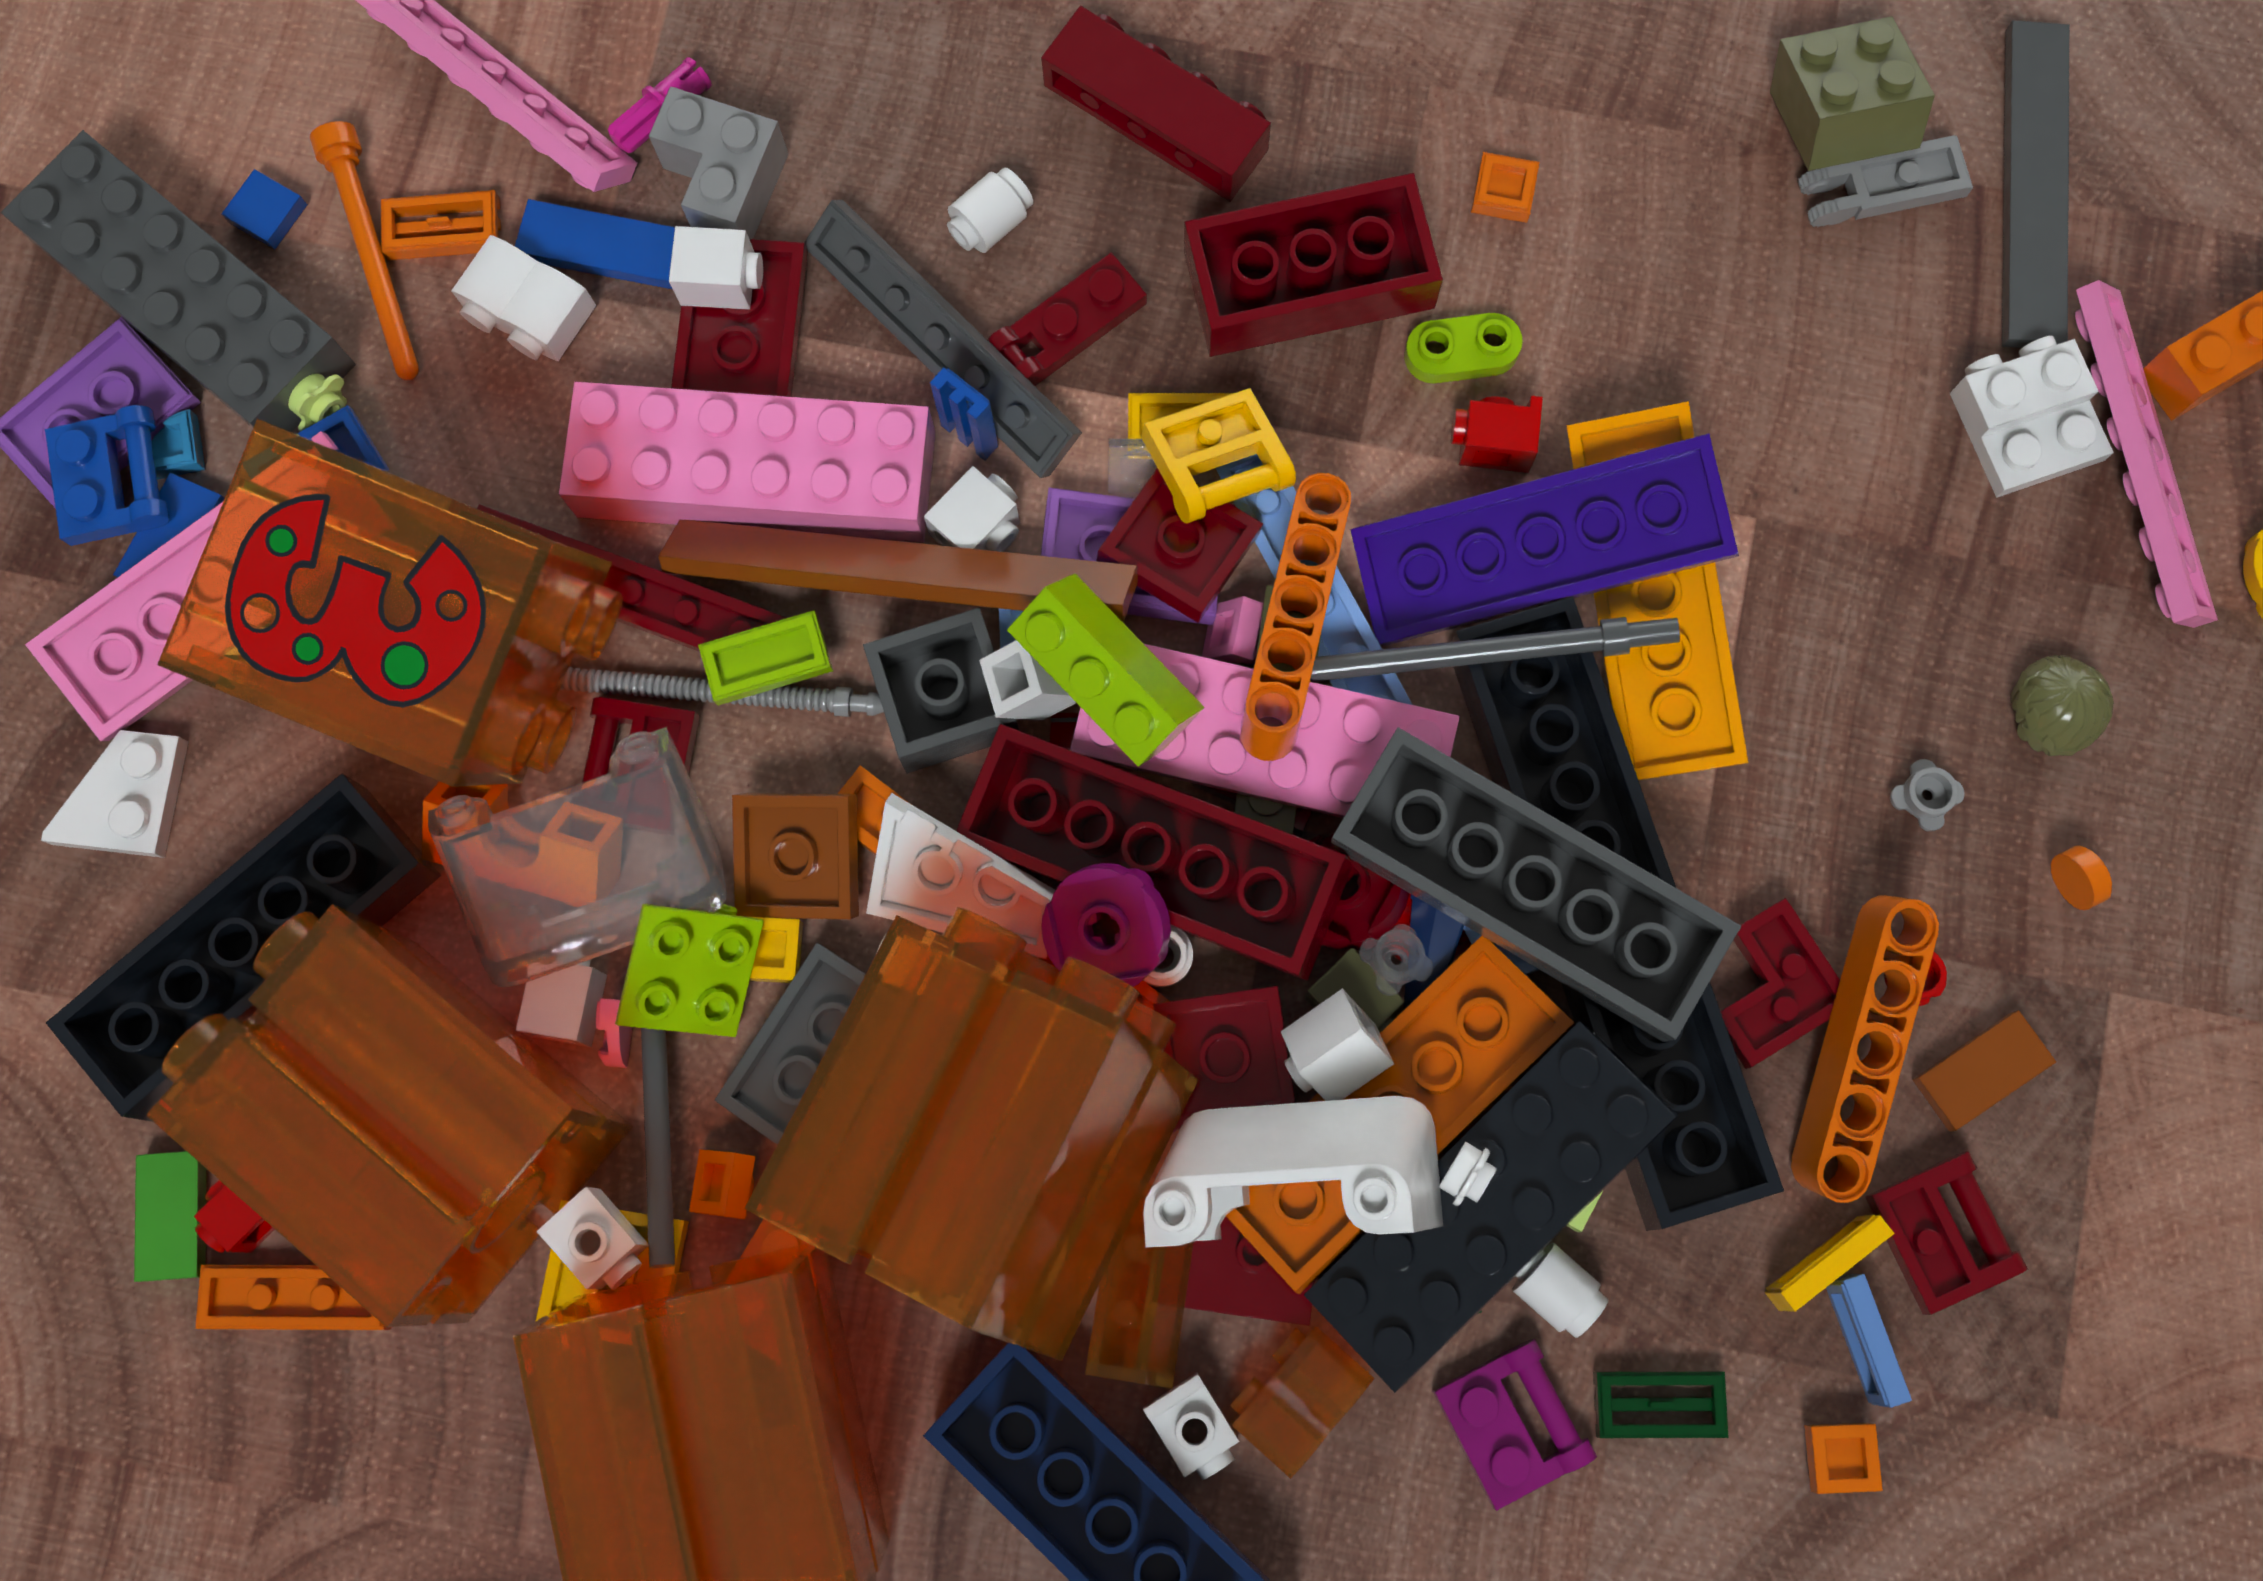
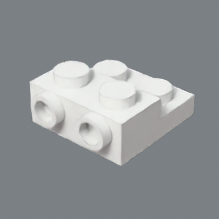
M2053 336L2037 339L2019 350L2021 357L2005 363L2002 362L1999 354L1979 359L1965 368L1966 376L1950 393L1996 498L2103 462L2114 453L2090 402V399L2099 391L2075 339L2058 345Z

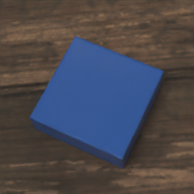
M254 169L221 215L231 225L275 250L306 208L307 203L297 193Z

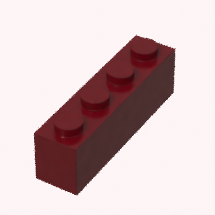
M1080 5L1041 57L1045 87L1229 202L1233 200L1269 149L1271 122L1266 120L1264 114L1257 107L1246 101L1238 103L1220 92L1215 83L1204 74L1199 72L1190 73L1173 63L1167 53L1157 45L1152 43L1143 44L1126 34L1120 24L1108 15H1095Z

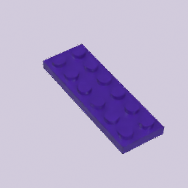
M1709 433L1350 529L1374 634L1381 647L1532 609L1572 596L1576 598L1739 556Z

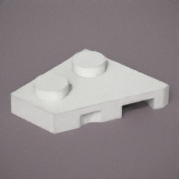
M120 730L45 828L41 841L56 846L165 858L188 741L179 736Z

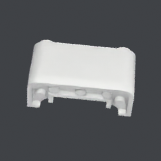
M1402 1096L1207 1109L1193 1113L1181 1126L1145 1199L1143 1212L1145 1248L1179 1246L1195 1241L1221 1239L1220 1225L1225 1216L1237 1207L1250 1205L1249 1186L1341 1180L1342 1202L1345 1213L1354 1226L1366 1233H1414L1443 1227L1436 1132L1432 1114L1421 1102L1414 1098Z

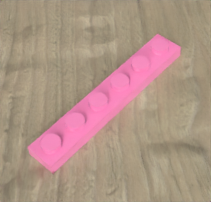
M355 0L366 9L370 17L387 25L403 38L411 50L425 56L444 71L452 83L466 89L485 104L493 116L507 122L526 137L534 149L548 155L567 170L573 180L579 185L596 192L631 181L637 166L635 160L435 0Z
M2097 280L2076 289L2081 309L2075 312L2076 323L2084 340L2088 343L2091 342L2097 362L2091 365L2092 378L2099 393L2108 398L2113 416L2107 419L2108 433L2116 449L2119 451L2123 450L2129 470L2123 474L2124 488L2131 503L2134 506H2139L2145 527L2139 530L2140 543L2146 557L2151 562L2155 561L2161 583L2155 587L2159 607L2167 618H2172L2173 623L2195 628L2218 619L2121 292Z

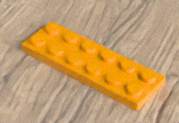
M1689 401L1566 425L1573 469L1695 437ZM1716 562L1594 593L1599 626L1601 619L1626 617L1627 623L1677 618L1679 623V643L1630 648V654L1604 657L1612 708L1638 781L1748 764Z

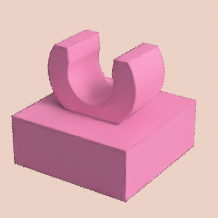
M1245 596L1217 603L1216 618L1213 625H1208L1202 657L1235 665L1240 663L1255 665L1257 655L1255 645L1257 635L1260 634L1261 614L1264 603Z

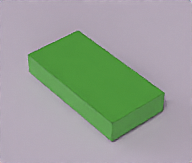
M197 1150L136 1155L134 1282L200 1278L201 1265H206V1243L195 1231V1226L199 1222L195 1219L194 1215L206 1204V1151Z

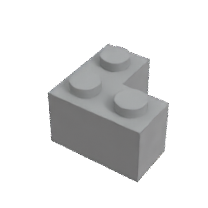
M670 86L649 138L663 169L692 178L681 203L690 227L746 230L749 239H753L789 154L778 121Z

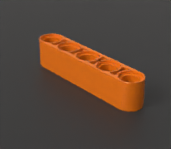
M1330 473L1309 475L1301 481L1297 489L1246 698L1240 740L1244 749L1250 755L1263 761H1275L1284 758L1292 751L1296 743L1351 504V492L1348 485L1340 477ZM1313 510H1322L1328 513V515L1313 512ZM1300 560H1310L1318 565L1308 566L1301 563ZM1298 611L1300 613L1305 614L1307 617L1294 618L1292 616H1289L1286 612ZM1285 663L1292 666L1295 671L1282 672L1272 665ZM1265 716L1279 719L1284 725L1270 727L1258 719Z
M1880 895L1871 898L1862 906L1853 931L1791 1160L1793 1176L1802 1187L1838 1203H1849L1860 1198L1866 1192L1874 1172L1938 937L1939 922L1937 915L1930 905L1921 900ZM1900 911L1904 919V927L1900 936L1895 939L1891 931V922ZM1884 972L1888 981L1887 989L1884 995L1877 1000L1874 985L1878 976ZM1868 1033L1871 1040V1048L1868 1055L1860 1061L1857 1054L1858 1044L1861 1038ZM1849 1095H1853L1855 1101L1854 1110L1849 1118L1842 1121L1840 1112L1843 1101ZM1836 1156L1838 1169L1834 1177L1825 1182L1823 1176L1825 1165L1832 1157Z

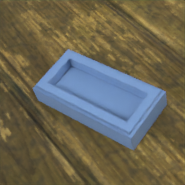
M1865 1274L1841 1275L1827 1286L1826 1290L1868 1402L1872 1405L1892 1408L1912 1401Z

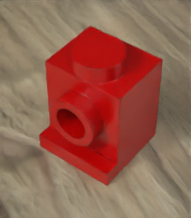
M1491 396L1485 397L1480 401L1470 400L1467 410L1455 409L1451 430V444L1461 445L1459 465L1529 473L1538 453L1543 397L1531 396L1527 406L1515 405L1511 399Z
M241 1152L233 1160L240 1171L238 1173L231 1172L219 1179L206 1193L205 1198L208 1202L194 1215L195 1219L199 1222L195 1226L198 1236L208 1246L220 1253H223L225 1250L227 1252L252 1253L306 1199L266 1155Z

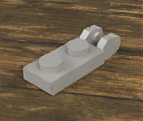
M1955 135L1923 141L1918 149L1811 170L1801 175V178H1798V184L1803 195L1828 192L1845 184L1848 196L1821 202L1811 207V210L1808 211L1810 224L1813 227L1817 226V228L1840 224L1853 216L1855 220L1964 198L1973 189L1960 143Z

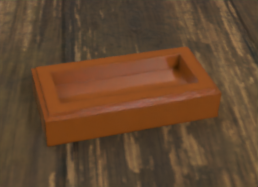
M2017 1010L2009 1013L1912 1080L1948 1131L1952 1132L1957 1131L2056 1063V1060L2021 1012Z

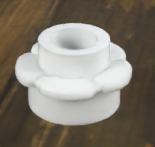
M1465 1141L1440 1183L1439 1188L1455 1197L1453 1201L1455 1206L1460 1205L1465 1196L1477 1203L1495 1174L1497 1168L1486 1162L1490 1155V1151L1486 1147L1482 1152Z

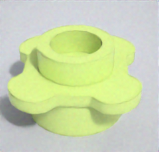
M311 374L301 380L293 389L289 397L288 406L291 411L301 418L298 426L300 432L346 406L347 399L341 393L344 379L339 375L334 374L326 379L321 374Z

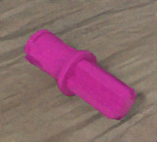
M686 57L682 64L655 87L645 86L642 89L643 97L609 125L608 134L622 151L633 153L649 139V134L670 86L696 95H701L704 91H708L711 88V81L701 66L695 72L693 71V68L696 66L695 60Z

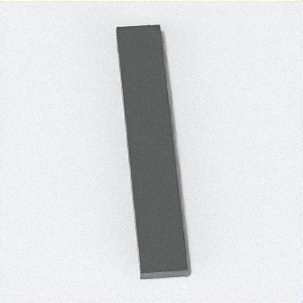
M2012 20L2005 31L2002 347L2023 348L2027 344L2046 336H2053L2057 345L2068 341L2070 24Z
M831 200L804 242L807 251L935 376L943 367L945 369L949 368L990 401L996 435L1039 478L1050 476L1082 432L843 200Z

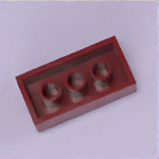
M1414 173L1184 221V255L1209 357L1435 309L1443 278Z

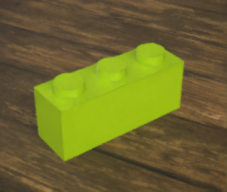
M1076 573L1045 586L1007 629L1020 645L1138 767L1163 751L1205 708Z

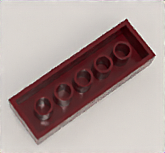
M1002 724L998 727L956 830L1007 862L1059 883H1062L1065 878L1076 871L1094 864L1112 863L1128 869H1140L1151 877L1154 888L1163 898L1169 913L1170 926L1306 981L1309 979L1353 867L1352 862L1342 853Z

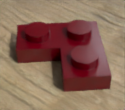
M1786 898L1741 924V928L1733 940L1762 983V986L1721 1010L1734 1051L1745 1069L1755 1066L1828 1021L1840 983L1839 977Z

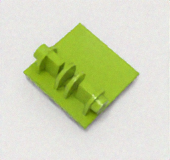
M719 903L713 904L711 912L642 904L615 1024L617 1026L736 1037L764 920L737 916V909L735 907Z

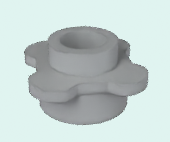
M1920 759L1910 766V776L1904 784L1898 785L1891 790L1890 801L1895 809L1906 810L1916 817L1920 828L1923 830L1936 831L1944 825V815L1946 812L1951 810L1954 805L1961 803L1965 793L1961 783L1956 781L1950 773L1937 768L1930 760ZM1923 790H1928L1932 793L1931 800L1928 801L1922 797Z

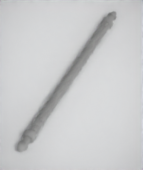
M471 659L463 670L449 683L454 684L459 680L470 683L475 681L476 683L483 682L484 684L491 683L493 685L498 683L499 685H520L521 687L528 686L529 688L535 686L536 688L543 687L548 689L550 687L553 690L558 688L559 690L566 689L570 691L573 689V691L580 690L581 692L588 691L589 693L594 691L596 693L603 692L604 694L610 692L613 695L617 693L624 695L625 693L627 696L632 694L634 696L641 695V697L648 695L650 698L654 696L661 698L663 696L664 699L669 697L677 699L678 697L679 700L686 699L687 701L693 698L694 701L701 700L706 702L708 700L710 703L714 702L707 678L701 681L700 678L693 679L688 677L686 679L684 676L680 678L672 676L671 678L670 675L664 677L663 675H657L656 677L655 674L648 675L647 673L641 675L640 673L633 674L628 672L626 674L623 671L618 673L617 671L610 672L606 670L603 672V670L595 671V669L588 671L586 668L581 670L580 668L573 669L572 667L565 668L563 666L558 668L557 666L550 667L549 665L543 667L542 665L536 666L535 664L528 665L524 663L521 665L520 663H498L497 661L490 662L489 660L476 661ZM787 685L785 688L784 686L731 702L734 705L737 702L739 705L746 703L747 706L752 704L759 706L761 704L762 707H766L768 705L770 708L776 705L777 708L784 707L789 709L791 706L794 710L799 707L800 710L806 708L808 711H811L814 708L815 711H820L821 709L822 712H827L829 709L831 713H834V716L850 717L852 711L866 712L867 716H875L884 712L879 695L876 692H869L868 695L853 694L852 687L837 686L836 689H831V691L828 688L822 691L821 688L814 690L813 687L807 689L802 686L799 689L798 686H793L792 688L790 685Z

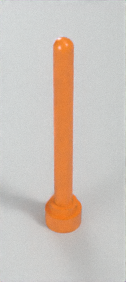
M343 121L322 124L310 134V141L316 160L323 164L327 171L333 172L395 372L403 380H412L418 375L419 366L356 170L360 162L359 156L362 153L356 128L351 123Z

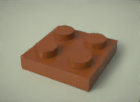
M740 793L732 795L734 907L737 909V916L849 920L859 917L857 794Z

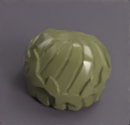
M2064 655L2048 656L2030 664L2022 671L2010 698L2012 708L2016 711V722L2019 723L2017 735L2021 740L2028 741L2033 750L2037 752L2043 751L2048 756H2073L2076 752L2093 744L2106 730L2112 717L2114 705L2109 685L2103 675L2094 667H2089L2082 661Z

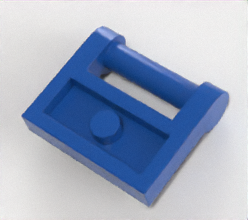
M142 405L126 406L117 410L116 414L45 429L59 538L68 545L74 546L157 528L169 522L167 503L161 500L159 496L150 434L155 431L156 425L154 411L150 407ZM126 439L134 502L126 508L116 441Z

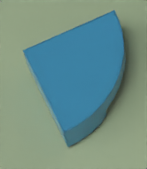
M188 409L167 418L163 422L165 426L152 440L157 480L167 478L169 473L178 476L205 470L198 416Z

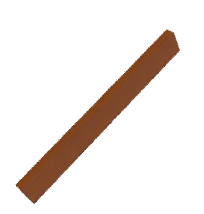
M679 519L658 556L662 572L1019 611H1024L1045 586L1076 573L1121 621L1125 620L1138 584L1137 565Z

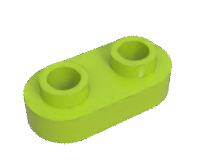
M1499 313L1430 320L1419 324L1410 333L1404 352V360L1409 372L1415 378L1425 383L1436 384L1498 376L1509 371L1516 363L1522 348V334L1518 325L1511 318ZM1496 334L1502 339L1503 344L1491 346L1485 342L1484 336ZM1431 341L1440 342L1444 345L1446 351L1434 354L1427 349L1426 344Z

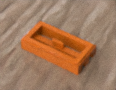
M495 190L381 199L382 253L388 261L476 254L490 235L499 238L498 231L501 230V220L497 215V210H500V198ZM483 211V216L449 219L447 216L427 218L426 221L395 223V218Z

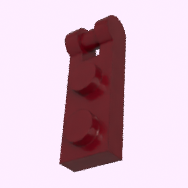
M1111 252L1014 324L1000 328L987 340L1036 386L1147 304V294ZM1032 341L1040 350V353L1036 356L1027 357L1021 348Z

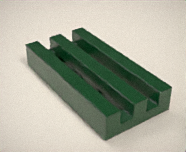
M1724 1371L1593 1372V1385H1596L1594 1407L1595 1411H1597V1424H1595L1597 1438H1729ZM1711 1385V1397L1611 1398V1386ZM1612 1411H1712L1713 1423L1613 1424Z

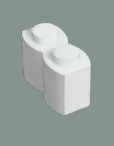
M492 235L488 237L451 290L463 306L460 314L468 322L486 333H490L493 327L510 334L507 338L508 342L518 351L534 360H537L542 354L555 361H559L596 307L588 291L582 285L560 271L536 261L510 243Z

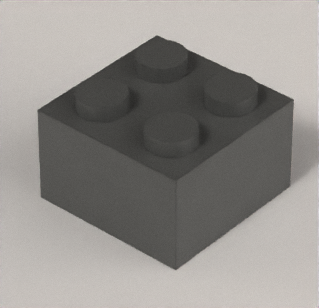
M980 607L863 644L897 755L906 774L991 747L1000 724L1019 731L1016 719L996 718L979 661L994 652Z

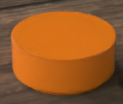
M2074 846L2052 859L2051 874L2053 881L2064 899L2073 907L2079 910H2089L2110 898L2112 893L2110 873L2104 862L2092 850L2083 846Z

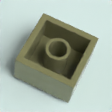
M1893 16L1780 39L1770 94L1808 171L1921 147L1935 94Z

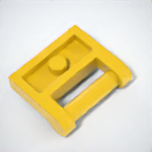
M1251 388L1144 423L1141 438L1171 491L1176 512L1184 523L1188 524L1204 518L1206 510L1268 488L1278 492L1295 485L1296 472L1294 465ZM1255 454L1258 455L1263 464L1201 487L1197 486L1192 477Z

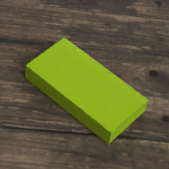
M814 610L698 645L712 698L718 706L833 672L818 615Z

